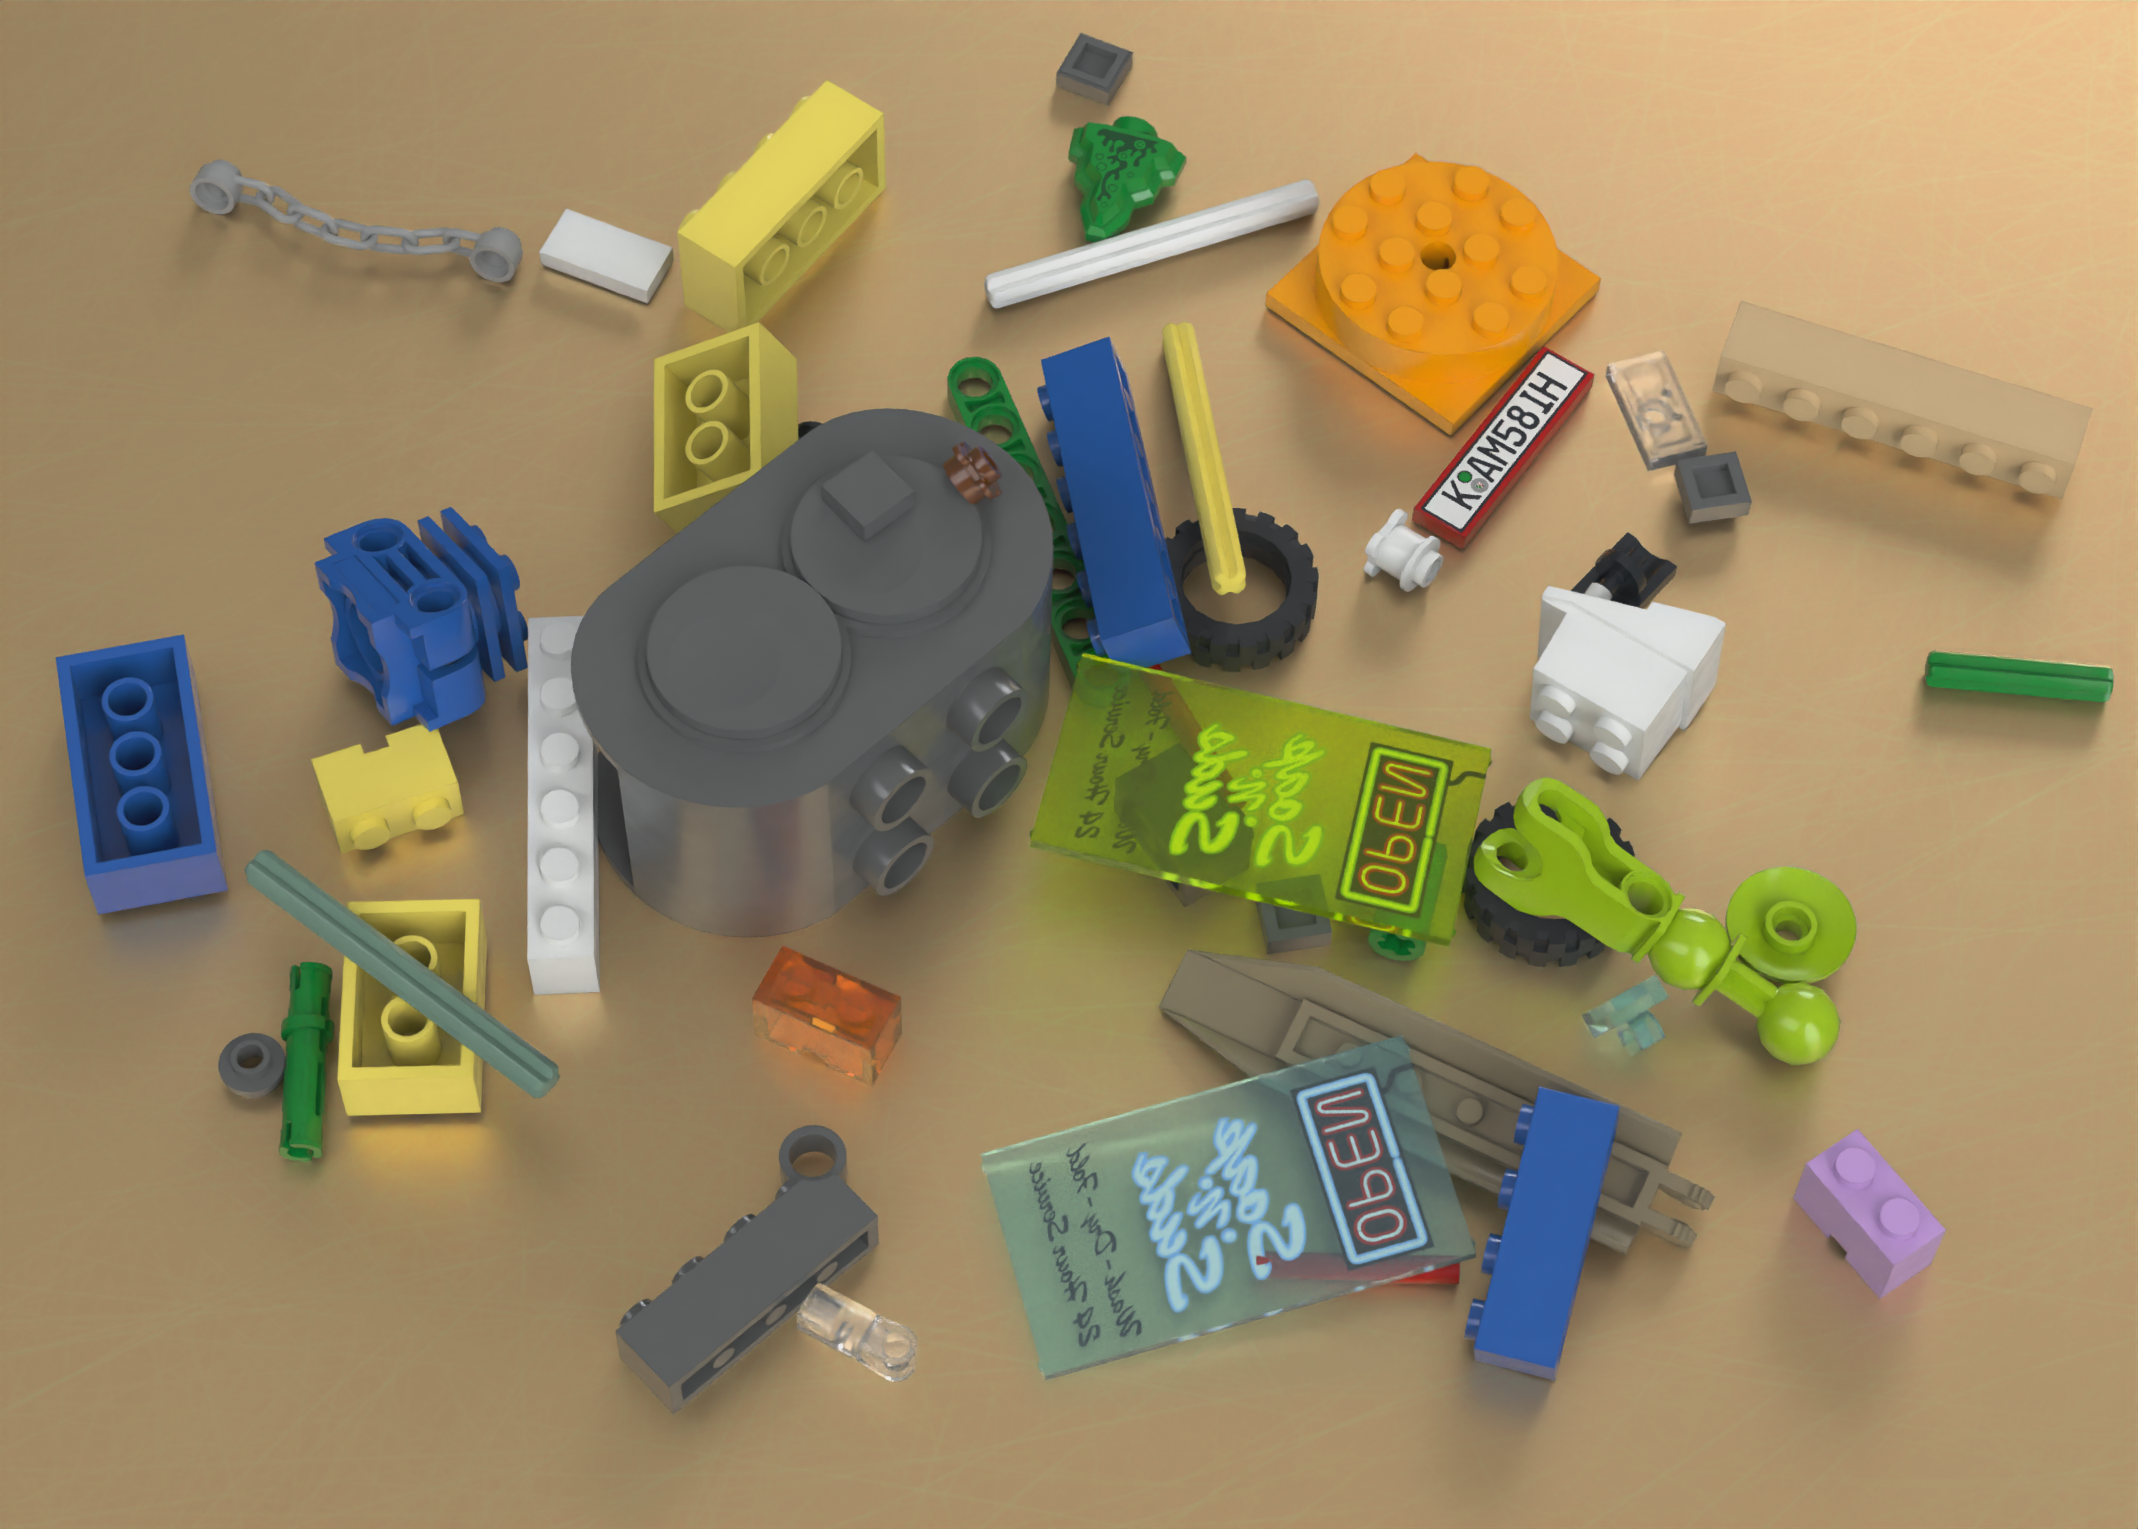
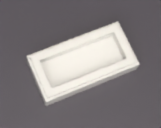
M565 209L539 251L541 265L647 304L674 261L673 247L569 209Z

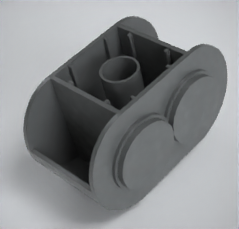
M891 408L869 409L833 418L805 434L597 597L581 620L575 635L571 653L572 686L577 708L584 726L600 749L598 753L599 843L611 867L638 898L652 909L675 922L702 932L722 936L766 937L804 929L836 914L868 886L881 896H887L900 890L918 874L927 862L934 846V839L931 836L934 831L963 807L976 818L984 817L999 808L1014 793L1027 770V760L1023 756L1030 749L1040 731L1049 700L1053 581V535L1049 514L1041 494L1022 466L1005 450L982 434L941 416L921 411ZM963 441L972 449L977 445L982 446L993 458L1002 473V477L996 481L1002 494L992 500L985 497L976 505L975 503L970 504L953 485L943 467V463L954 455L953 446ZM873 450L915 491V506L864 542L822 501L821 485Z

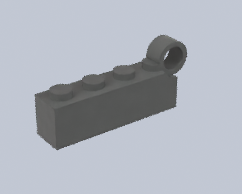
M808 1125L791 1132L784 1139L779 1150L780 1176L783 1185L778 1190L775 1201L757 1216L748 1214L739 1219L726 1233L724 1243L705 1258L697 1256L689 1260L675 1274L672 1285L653 1301L650 1299L639 1301L621 1319L620 1328L615 1331L620 1359L673 1415L879 1245L878 1215L846 1184V1148L839 1135L831 1129L819 1125ZM808 1152L824 1153L835 1162L827 1173L817 1177L801 1175L792 1167L794 1161L799 1156Z

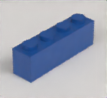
M1539 1087L1535 1106L1522 1104L1513 1141L1515 1144L1524 1146L1518 1171L1509 1168L1505 1170L1497 1208L1508 1210L1502 1236L1493 1233L1489 1234L1481 1266V1273L1492 1275L1486 1301L1473 1299L1464 1338L1475 1341V1361L1555 1381L1618 1127V1105Z

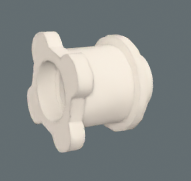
M1398 508L1392 513L1382 529L1375 533L1367 544L1365 554L1368 556L1364 572L1374 577L1382 569L1400 580L1401 589L1410 592L1417 585L1425 588L1434 580L1442 566L1443 556L1439 554L1440 540L1435 536L1424 538L1405 526L1408 513Z

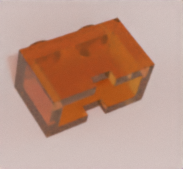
M783 945L752 997L755 1035L800 1055H803L804 1051L824 1059L827 1067L870 1086L874 1085L902 1035L900 996Z

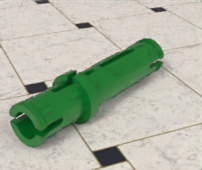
M302 962L300 967L293 965L290 968L288 1017L281 1023V1038L286 1042V1066L284 1069L283 1115L279 1154L283 1158L293 1161H311L312 1156L318 1159L323 1154L322 1127L325 1107L326 1057L328 1044L332 1043L335 1034L334 1022L329 1020L333 971L328 965L322 963Z

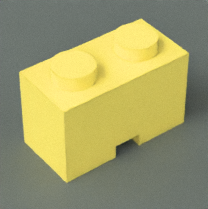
M421 724L386 735L388 747L364 754L361 744L311 759L319 793L341 854L355 849H374L383 845L390 838L418 829H436L445 825L450 819L464 815L458 781L438 729L429 732Z

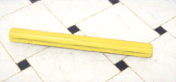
M1186 321L1178 325L1170 322L1162 330V345L1212 589L1220 595L1228 592L1238 594L1246 586V570L1195 330Z

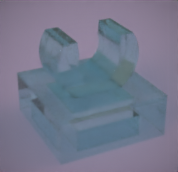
M1654 975L1581 1016L1594 1038L1616 1027L1621 1044L1628 1054L1632 1056L1665 1038L1659 1022L1647 1009L1669 997L1657 975Z

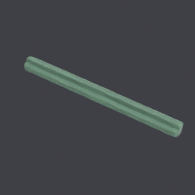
M262 850L253 860L248 862L245 874L251 886L533 1098L545 1097L557 1084L560 1075L556 1063L272 851Z

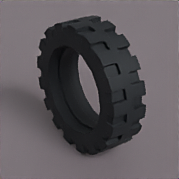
M1232 508L1242 556L1254 559L1272 569L1283 582L1286 589L1285 600L1277 611L1259 621L1242 624L1215 621L1197 611L1184 595L1183 584L1186 577L1194 568L1207 561L1199 520L1194 523L1189 519L1176 527L1173 539L1167 537L1165 540L1191 649L1190 655L1194 656V663L1210 668L1211 663L1222 665L1223 671L1240 672V666L1252 665L1253 670L1269 666L1270 660L1277 656L1282 660L1294 651V643L1297 640L1303 642L1310 630L1311 619H1314L1319 574L1317 567H1313L1314 556L1307 543L1303 545L1299 543L1298 533L1287 524L1283 527L1274 523L1275 517L1259 511L1258 516L1246 514V509Z
M1510 802L1501 805L1495 809L1494 817L1491 821L1485 818L1475 830L1473 842L1470 841L1466 853L1461 893H1465L1464 908L1469 920L1475 919L1478 923L1477 933L1487 943L1493 940L1500 946L1499 952L1506 957L1515 960L1516 956L1519 955L1528 958V964L1533 966L1546 967L1547 962L1558 961L1559 967L1577 964L1578 958L1587 955L1589 959L1596 957L1604 951L1605 944L1567 919L1539 918L1520 912L1487 889L1478 880L1474 871V856L1478 847L1488 836L1499 829H1516L1513 818L1515 805L1512 806ZM1539 804L1544 814L1558 821L1555 812L1551 808ZM1608 818L1610 834L1615 843L1635 857L1629 840L1623 842L1620 837L1622 829L1614 820ZM1497 856L1498 860L1500 861L1503 856Z

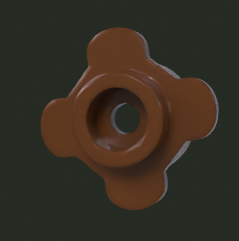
M963 441L952 447L954 455L943 463V467L953 485L970 504L975 503L976 505L985 497L992 500L1002 494L996 482L1002 477V473L993 458L982 446L977 445L972 449Z

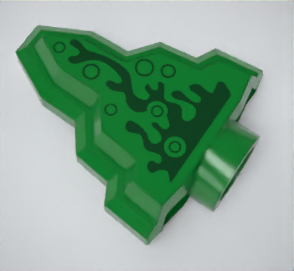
M1133 116L1119 117L1112 126L1088 122L1085 126L1078 127L1073 131L1068 159L1076 165L1074 185L1084 195L1079 215L1085 241L1095 243L1119 235L1128 227L1135 209L1153 204L1162 187L1175 186L1186 165V156L1179 152L1173 143L1158 138L1155 128L1143 119Z

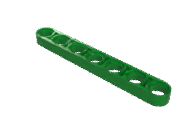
M964 358L952 366L947 377L950 407L958 423L978 433L989 425L1004 426L1011 432L1012 436L1007 441L997 445L1022 466L1042 496L1049 514L1051 527L1054 529L1052 533L1053 569L1066 570L1075 578L1073 584L1065 589H1052L1051 642L1078 701L1089 709L1098 711L1111 710L1110 705L1114 703L1112 699L1116 696L1114 691L1119 686L1121 687L1118 689V693L1123 689L1129 690L1130 674L1120 677L1108 654L1098 657L1090 637L1085 639L1071 638L1062 629V626L1073 618L1088 620L1096 618L1094 608L1086 606L1077 581L1076 573L1085 570L1083 559L1077 560L1072 550L1066 529L1068 524L1001 371L995 363L986 358ZM978 378L988 382L992 388L982 396L971 397L963 394L958 386L967 379ZM1094 668H1106L1113 671L1119 678V681L1109 689L1100 690L1089 686L1085 682L1084 676ZM1127 693L1121 696L1118 695L1115 701L1121 700V697H1127ZM1116 703L1113 705V707H1116L1121 703Z

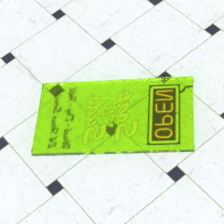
M1082 654V658L1076 666L1077 676L1035 826L1029 834L1031 848L1443 946H1450L1451 939L1456 935L1454 925L1488 767L1492 764L1491 748L1091 654Z

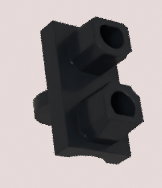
M1627 532L1612 549L1606 550L1597 559L1595 566L1571 591L1585 594L1591 583H1598L1610 591L1612 594L1610 601L1644 609L1675 577L1677 566L1669 560L1660 559L1651 554L1636 537Z

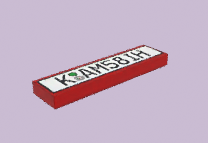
M1543 346L1413 508L1412 521L1464 550L1592 388L1595 374Z

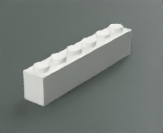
M584 616L528 618L527 961L534 995L600 992L598 747L584 726L578 711L571 676L573 643Z

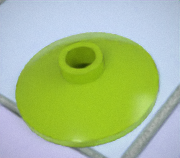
M1797 867L1769 868L1747 878L1733 893L1725 918V927L1730 943L1740 933L1748 937L1738 958L1760 976L1784 984L1800 982L1808 984L1820 981L1834 974L1849 958L1857 933L1854 911L1842 891L1825 877L1813 871ZM1790 931L1798 940L1784 939L1777 932Z

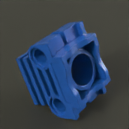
M452 507L440 511L443 530L429 516L417 520L421 540L399 520L381 518L357 524L323 538L325 548L332 556L314 563L320 590L329 600L333 612V630L330 639L336 665L350 680L365 686L373 694L377 710L391 726L415 716L431 732L470 715L484 704L486 689L482 670L496 682L505 678L502 658L516 672L528 668L523 643L528 640V627L522 613L518 612L514 592L520 588L517 570L507 555H499L488 544L484 533L477 525L470 526Z

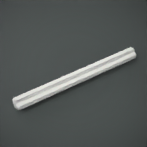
M1305 179L991 273L985 277V293L993 308H1002L1313 214L1320 205L1318 193L1312 181Z

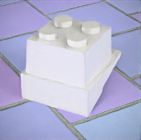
M1591 583L1585 594L1548 586L1542 594L1538 657L1540 658L1533 668L1530 719L1535 721L1539 731L1551 740L1562 744L1570 741L1589 752L1590 758L1605 771L1615 775H1621L1624 772L1632 778L1639 780L1678 727L1684 731L1687 729L1715 687L1726 623L1713 616L1652 602L1646 610L1610 601L1612 594L1598 583Z

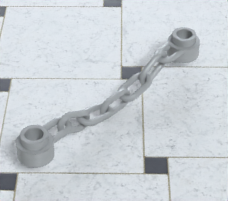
M214 160L203 165L190 185V194L195 203L213 214L229 213L238 201L259 206L277 221L284 224H293L300 230L323 238L328 243L355 250L369 249L376 252L403 255H428L452 252L469 257L473 269L483 278L493 282H506L510 280L523 257L519 237L511 230L503 227H495L482 234L458 228L444 227L410 231L403 228L377 225L367 226L343 219H333L324 212L303 205L299 200L278 186H269L265 182L243 177L235 165L225 160ZM243 186L259 190L255 196L242 193ZM275 195L290 205L287 208V215L271 205L275 200ZM304 215L324 222V224L319 228L301 219ZM339 228L361 233V241L338 236ZM378 235L403 237L401 245L377 243ZM443 236L444 244L419 246L418 239ZM461 239L476 242L473 249L459 246Z

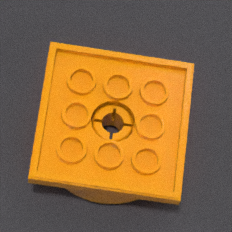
M1414 153L1404 164L1380 170L1361 180L1343 194L1335 203L1323 224L1319 244L1266 293L1265 306L1452 436L1599 291L1601 277L1557 248L1551 228L1543 214L1525 194L1510 183L1477 166L1428 161L1418 153Z

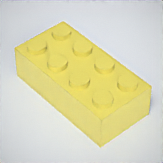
M826 80L811 96H805L800 99L795 105L790 118L774 134L769 133L760 140L753 156L737 172L732 171L722 179L716 193L700 210L691 211L683 219L677 232L684 305L728 333L757 323L886 188L884 113L829 80Z

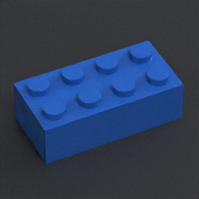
M184 634L55 657L84 875L98 915L228 891L196 675Z

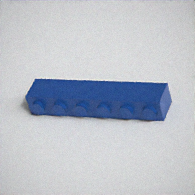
M1110 337L1042 359L1041 364L1046 385L1037 387V392L1047 420L1049 422L1054 420L1055 430L1047 432V440L1056 465L1064 467L1065 476L1056 479L1057 487L1067 513L1073 512L1075 522L1066 525V529L1077 560L1083 559L1085 570L1077 572L1076 576L1086 606L1094 608L1096 618L1087 621V629L1097 656L1100 657L1108 654L1117 673L1121 677L1190 654L1191 649L1128 373Z

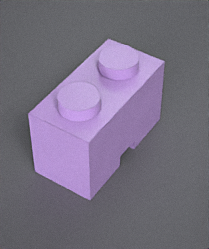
M1858 1129L1805 1164L1793 1197L1827 1238L1832 1235L1847 1252L1845 1257L1847 1262L1879 1299L1929 1266L1946 1232V1229Z

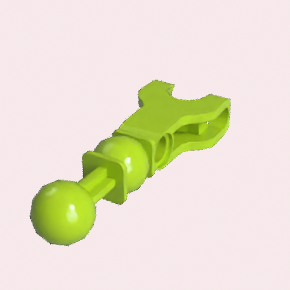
M1544 777L1528 784L1518 796L1515 804L1513 818L1516 829H1499L1488 836L1478 847L1474 856L1475 875L1487 889L1513 908L1531 915L1564 917L1608 947L1618 952L1632 954L1631 959L1636 963H1639L1648 954L1653 970L1664 983L1682 990L1698 989L1692 1000V1003L1698 1007L1716 989L1757 1017L1756 1029L1760 1040L1773 1058L1790 1065L1811 1064L1824 1058L1833 1049L1838 1039L1841 1020L1835 1004L1823 989L1804 982L1787 983L1776 987L1738 961L1736 958L1748 937L1740 933L1730 943L1725 928L1713 914L1695 907L1679 908L1686 896L1680 892L1675 894L1669 883L1659 874L1618 846L1610 834L1609 824L1600 808L1563 782ZM1539 804L1551 808L1555 812L1558 821L1544 814ZM1497 856L1509 859L1522 871H1511L1505 868Z

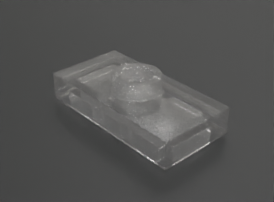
M1665 350L1608 363L1606 379L1648 471L1676 465L1677 460L1706 455L1707 442Z

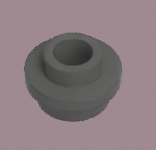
M249 1033L233 1039L226 1045L220 1055L218 1068L224 1085L230 1091L246 1098H261L273 1092L284 1078L286 1057L280 1044L272 1037L260 1033ZM249 1058H263L262 1062L255 1068L247 1069L240 1066L243 1061Z

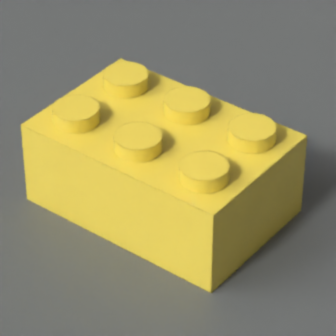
M760 322L654 359V514L676 533H679L798 441L797 358Z
M480 899L347 902L346 907L485 1010L487 933ZM344 955L337 1081L347 1116L481 1113L483 1059Z

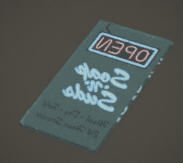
M1403 1035L981 1153V1169L988 1179L1039 1357L1038 1369L1043 1373L1045 1380L1476 1258V1243L1471 1238L1409 1056L1410 1049L1405 1043Z

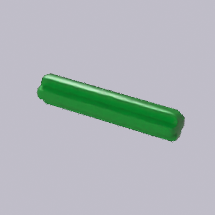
M1940 650L1929 652L1925 664L1926 684L1930 687L2106 702L2109 701L2114 686L2113 670L2106 665Z

